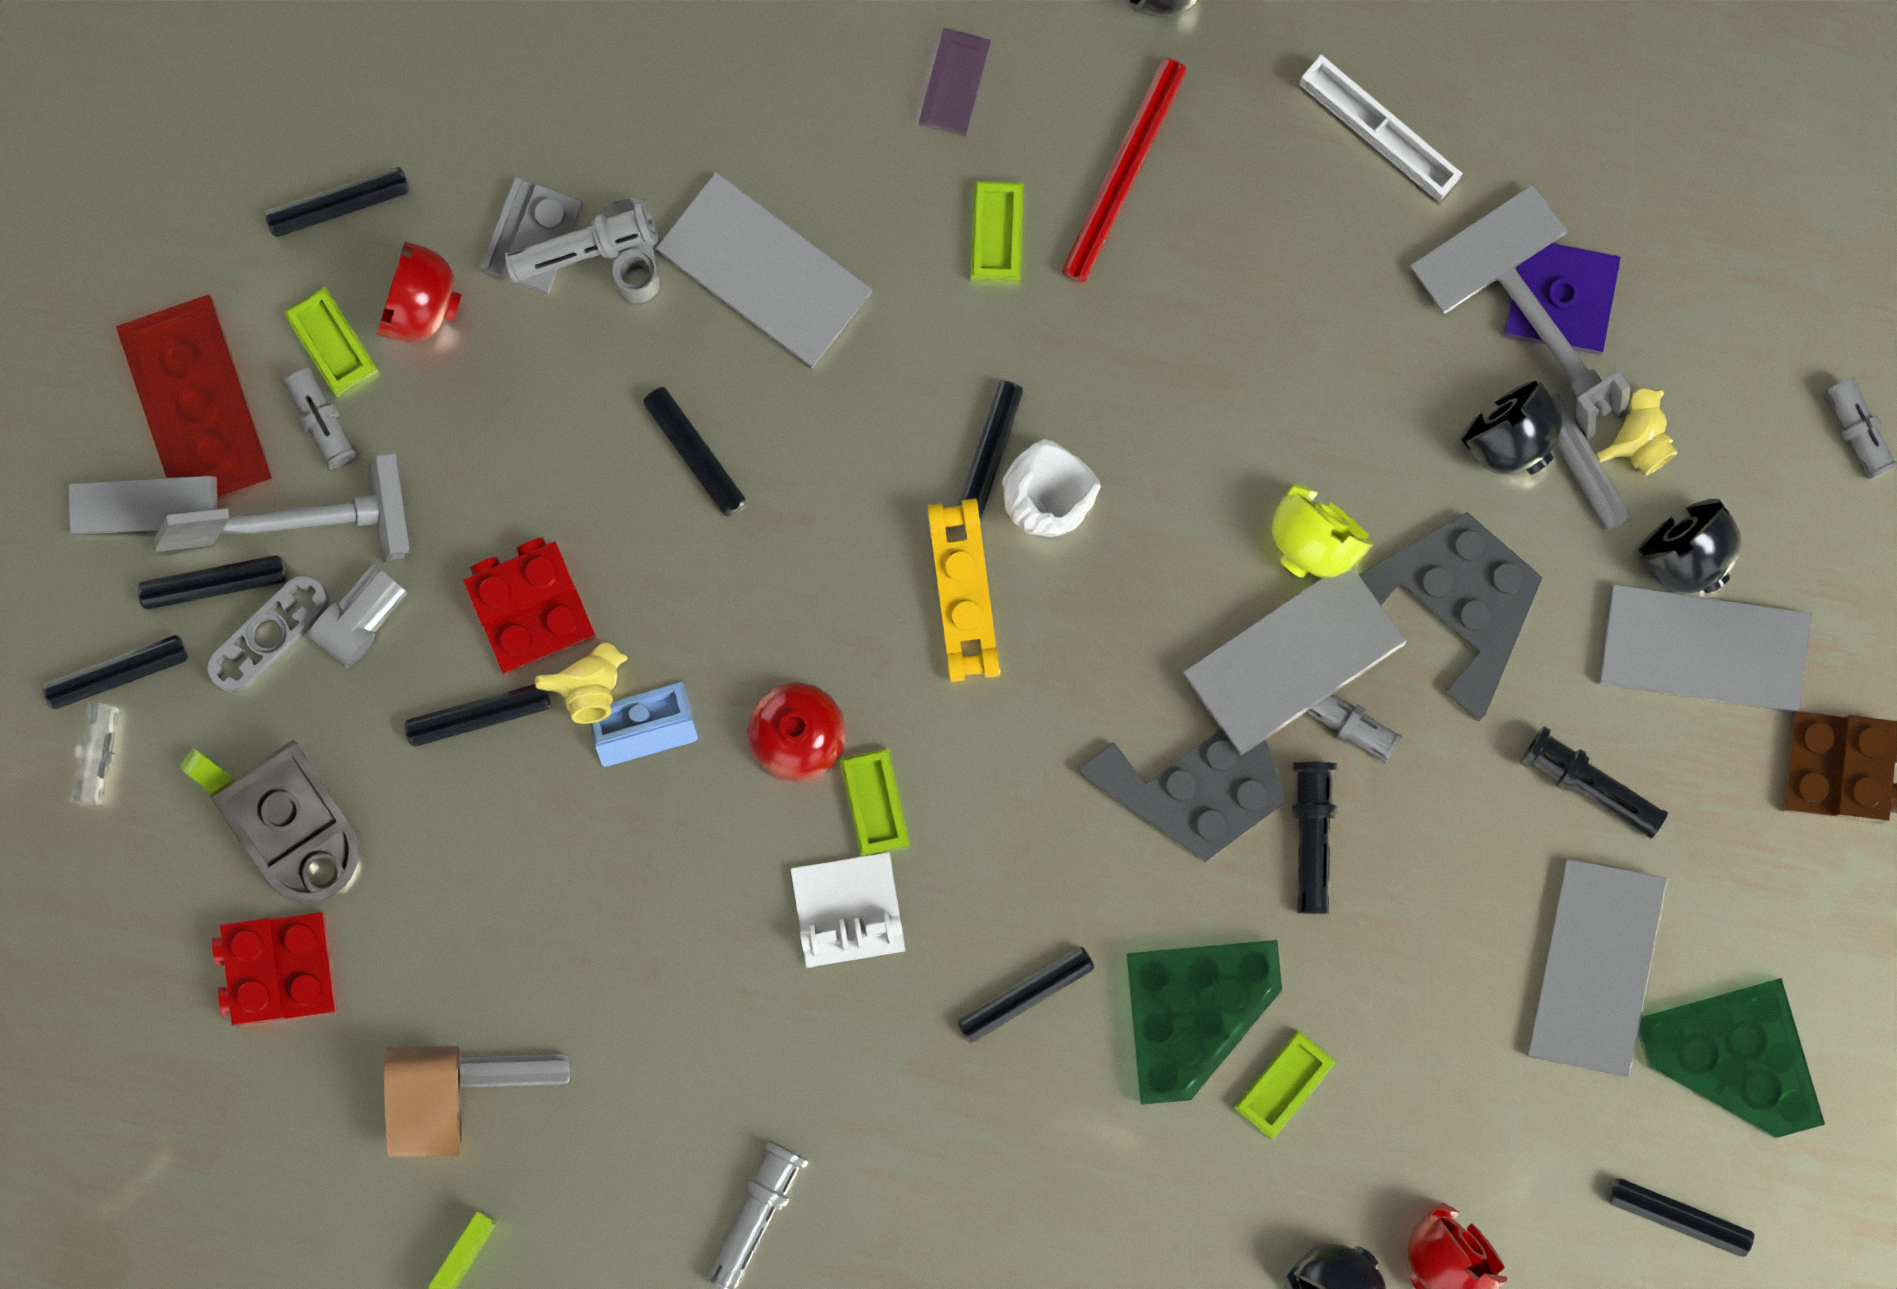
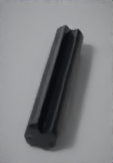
M395 167L269 209L265 212V219L271 234L274 237H280L405 195L409 192V185L401 167Z
M1000 380L997 384L957 504L959 506L962 505V500L977 498L980 521L1023 395V387L1010 381Z
M659 387L649 393L643 400L645 407L723 515L729 516L740 510L746 504L745 497L667 389Z
M273 555L143 581L138 584V598L144 609H153L283 583L286 579V572L282 558Z
M176 635L44 683L42 686L43 696L49 708H62L185 662L188 659L185 644L181 637Z
M536 684L407 719L404 722V729L409 744L416 747L548 710L551 707V699L548 691L538 689Z
M1078 947L963 1016L958 1021V1027L968 1042H975L1090 973L1094 969V963L1088 952L1083 947Z
M1616 1179L1609 1191L1608 1202L1611 1205L1737 1256L1746 1257L1754 1243L1755 1234L1748 1229L1624 1179Z

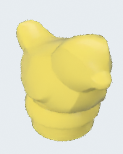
M1641 388L1632 394L1629 401L1628 414L1615 440L1609 447L1595 454L1600 463L1614 457L1632 458V465L1635 468L1639 467L1643 474L1648 476L1668 463L1677 454V450L1671 444L1673 439L1665 434L1667 421L1664 412L1660 408V399L1664 394L1662 389Z
M599 644L591 651L589 656L569 666L561 673L536 676V688L554 691L567 698L566 707L571 712L573 721L581 724L602 721L611 714L610 705L613 698L610 691L616 685L618 678L617 668L627 660V656L620 653L612 644Z

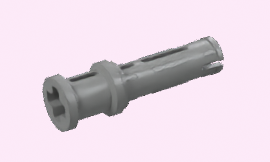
M644 201L636 203L635 209L609 218L605 214L596 216L595 220H592L591 226L525 248L506 252L505 262L510 277L514 283H518L532 276L598 255L612 259L618 257L620 250L645 242L648 246L657 244L658 234L647 204Z
M768 1141L765 1147L768 1154L756 1178L749 1179L746 1184V1193L749 1196L715 1264L705 1279L708 1283L713 1284V1286L719 1289H737L742 1279L741 1277L747 1265H749L770 1220L777 1209L781 1210L783 1206L787 1205L789 1198L786 1194L799 1168H805L809 1162L804 1157L772 1141Z

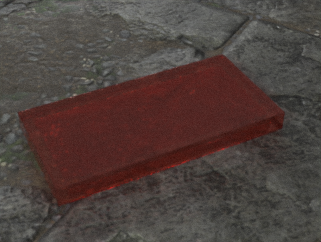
M210 294L116 326L166 478L217 477V501L274 481L223 327Z

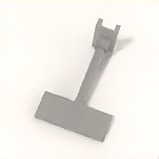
M1532 184L1411 264L1410 268L1443 314H1446L1494 281L1501 282L1573 381L1570 387L1578 397L1575 421L1586 440L1595 435L1596 416L1608 414L1611 408L1619 419L1628 413L1631 386L1619 370L1605 380L1600 378L1595 369L1588 370L1516 270L1518 265L1567 234L1565 226L1534 184Z
M396 453L377 455L369 464L372 495L353 497L351 503L245 514L229 518L228 508L166 515L152 542L153 552L213 546L220 534H253L354 522L356 527L377 524L383 562L403 560V553H409L410 547Z

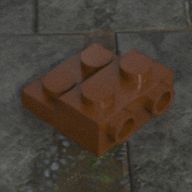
M1799 711L1793 712L1790 725L1782 812L1877 824L1889 821L1890 813H1897V783H1893L1895 763H1897V721L1853 715L1840 717Z

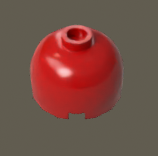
M404 241L376 335L395 341L414 343L425 341L437 334L444 320L454 322L462 294L453 291L454 274L449 263L438 253L426 247Z
M800 682L776 686L761 696L750 713L747 727L750 751L761 768L778 780L794 783L816 780L831 769L844 752L847 736L843 712L833 697L816 685Z
M1442 1203L1434 1207L1420 1220L1412 1231L1408 1242V1261L1414 1272L1410 1276V1280L1416 1289H1499L1507 1282V1277L1498 1275L1505 1268L1504 1264L1481 1231L1473 1223L1467 1227V1230L1453 1220L1460 1212L1447 1204Z

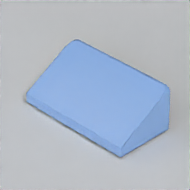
M683 682L614 700L610 705V716L602 721L590 723L595 747L601 764L604 767L693 743L698 740Z

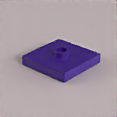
M1551 243L1518 265L1516 268L1518 274L1572 348L1577 351L1597 355L1603 353L1621 257ZM1511 297L1504 336L1545 344Z

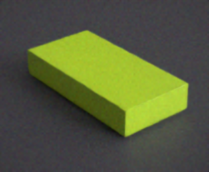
M975 181L971 281L1020 283L1024 183Z
M326 286L283 312L336 398L379 372Z
M885 748L841 758L840 764L861 857L910 847L889 749Z
M1296 1030L1233 1108L1268 1138L1273 1140L1337 1062L1303 1033Z
M477 1211L427 1289H456L497 1226V1220L484 1211Z

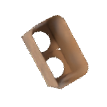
M459 1046L387 1047L384 1061L387 1157H459L463 1136L461 1057Z

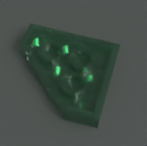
M1277 940L1126 953L1140 1105L1190 1101L1203 1087L1210 1076L1282 991Z
M1782 978L1641 1017L1638 1036L1649 1069L1665 1078L1673 1080L1692 1091L1695 1095L1744 1120L1772 1138H1779L1825 1125Z

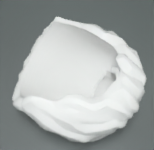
M1046 439L1035 442L1028 449L1020 453L1002 480L1005 510L1013 520V523L1016 526H1020L1021 530L1027 534L1044 537L1061 536L1075 530L1084 520L1086 513L1091 510L1101 487L1096 474L1079 457L1072 455L1069 450L1063 449L1055 442L1047 441Z

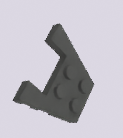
M1466 512L1358 575L1381 606L1398 586H1402L1478 652L1474 660L1445 693L1479 722L1487 713L1543 577L1472 515Z
M1219 729L1148 783L1142 780L1115 742L1078 769L1083 778L1095 784L1126 808L1131 809L1153 824L1155 828L1204 862L1210 860L1287 802L1266 739L1240 756L1222 729Z

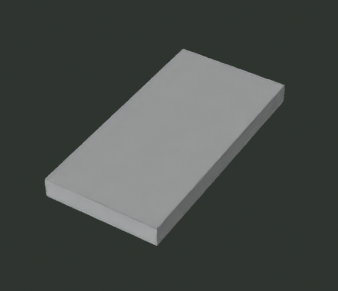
M717 172L713 174L655 248L656 252L811 369L817 365L873 292L871 287Z
M1351 568L1349 571L1336 577L1321 578L1185 670L1183 675L1237 752L1242 756L1406 645V639L1355 569Z
M1613 584L1610 592L1598 684L1791 713L1800 711L1812 613Z
M1567 859L1528 1055L1530 1058L1630 1077L1668 882L1666 877Z

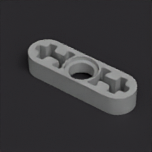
M298 576L289 580L212 654L208 662V674L212 682L222 690L230 693H238L250 687L313 626L316 620L328 608L329 600L325 588L317 580L308 576ZM298 589L306 593L315 589L316 593L312 596V600L316 604L315 607L310 611L304 607L299 608L291 616L295 621L299 622L292 630L287 620L274 612V610L281 605L288 613L297 603V599L293 595ZM265 621H275L282 629L280 642L272 648H262L255 641L256 628ZM245 639L248 647L263 658L256 664L249 656L239 667L243 673L239 680L228 677L223 681L221 676L224 674L225 669L221 665L226 658L234 662L239 660L246 652L238 647V645Z

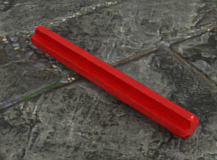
M1164 58L1070 250L1062 272L1074 281L1083 283L1087 280L1186 75V66L1179 61L1171 58Z

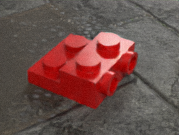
M543 537L528 541L516 548L518 557L501 564L498 557L485 559L471 566L472 576L463 579L478 618L484 627L504 675L596 638L556 541L547 545Z
M324 912L219 925L221 936L212 938V952L216 967L225 966L227 986L218 988V1001L222 1017L231 1016L233 1026L240 1027L338 1013L326 915Z

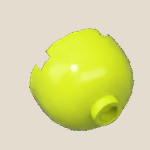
M1293 484L1280 501L1274 513L1272 523L1274 542L1284 553L1280 559L1282 565L1301 578H1304L1308 572L1320 578L1336 577L1354 568L1373 545V541L1367 540L1370 535L1355 519L1333 502H1330L1328 506L1322 502L1315 503L1312 500L1318 494L1316 491L1301 484Z

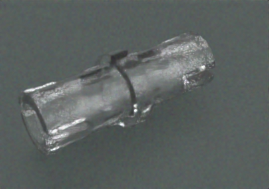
M101 703L88 704L81 746H76L75 757L78 758L70 802L89 807H102L109 766L115 763L116 753L112 752L116 726L121 712L120 708Z

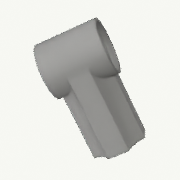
M630 198L614 201L612 204L603 207V213L609 218L633 210L636 203L645 202V200ZM645 242L620 250L618 257L611 259L612 275L620 295L625 300L631 303L643 304L657 295L660 288V276L657 270L653 245L648 246ZM642 267L649 271L648 278L642 284L630 285L624 282L626 273L632 268Z
M373 564L340 603L335 602L321 614L311 627L308 637L341 665L349 668L365 653L375 638L374 631L390 615L407 592Z

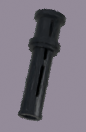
M1543 726L1528 746L1520 764L1526 768L1532 765L1556 780V787L1562 791L1564 789L1569 791L1573 788L1652 839L1663 825L1668 812L1661 810L1624 784L1619 783L1588 763L1590 758L1586 756L1587 753L1581 749L1577 751L1572 750L1550 736L1551 730ZM1547 752L1551 754L1558 760L1562 761L1563 764H1558L1554 760L1544 755V753ZM1581 774L1592 780V782L1588 783L1580 778ZM1600 788H1604L1607 791L1611 792L1618 798L1622 799L1629 805L1636 808V810H1630L1623 804L1619 803L1612 797L1602 792Z
M1293 762V771L1298 773L1297 803L1292 805V813H1295V818H1299V891L1297 913L1330 914L1329 831L1330 819H1335V814H1337V806L1332 804L1333 773L1338 771V763Z

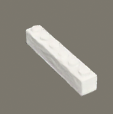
M1320 55L1301 77L1299 85L1439 203L1460 180L1463 174L1323 55Z

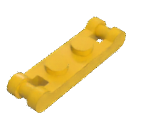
M977 498L962 500V505L943 508L942 503L929 504L927 509L950 682L965 681V676L983 673L985 678L1000 676ZM965 525V540L947 542L946 527ZM980 639L982 654L962 656L961 641Z

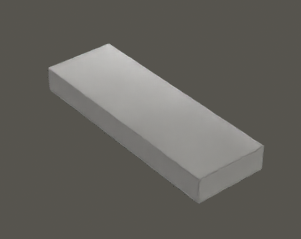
M213 476L69 484L70 534L75 535L156 531L160 529L166 515L217 509V477Z

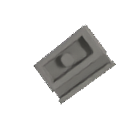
M515 177L480 268L482 272L500 276L504 280L514 283L506 266L505 253L573 232L583 208L582 200ZM559 268L521 280V282L516 284L549 295Z

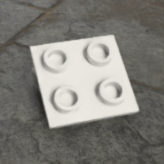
M890 852L791 868L806 968L906 952Z

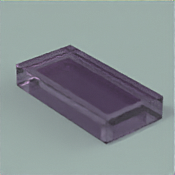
M943 28L919 118V125L967 137L991 39Z

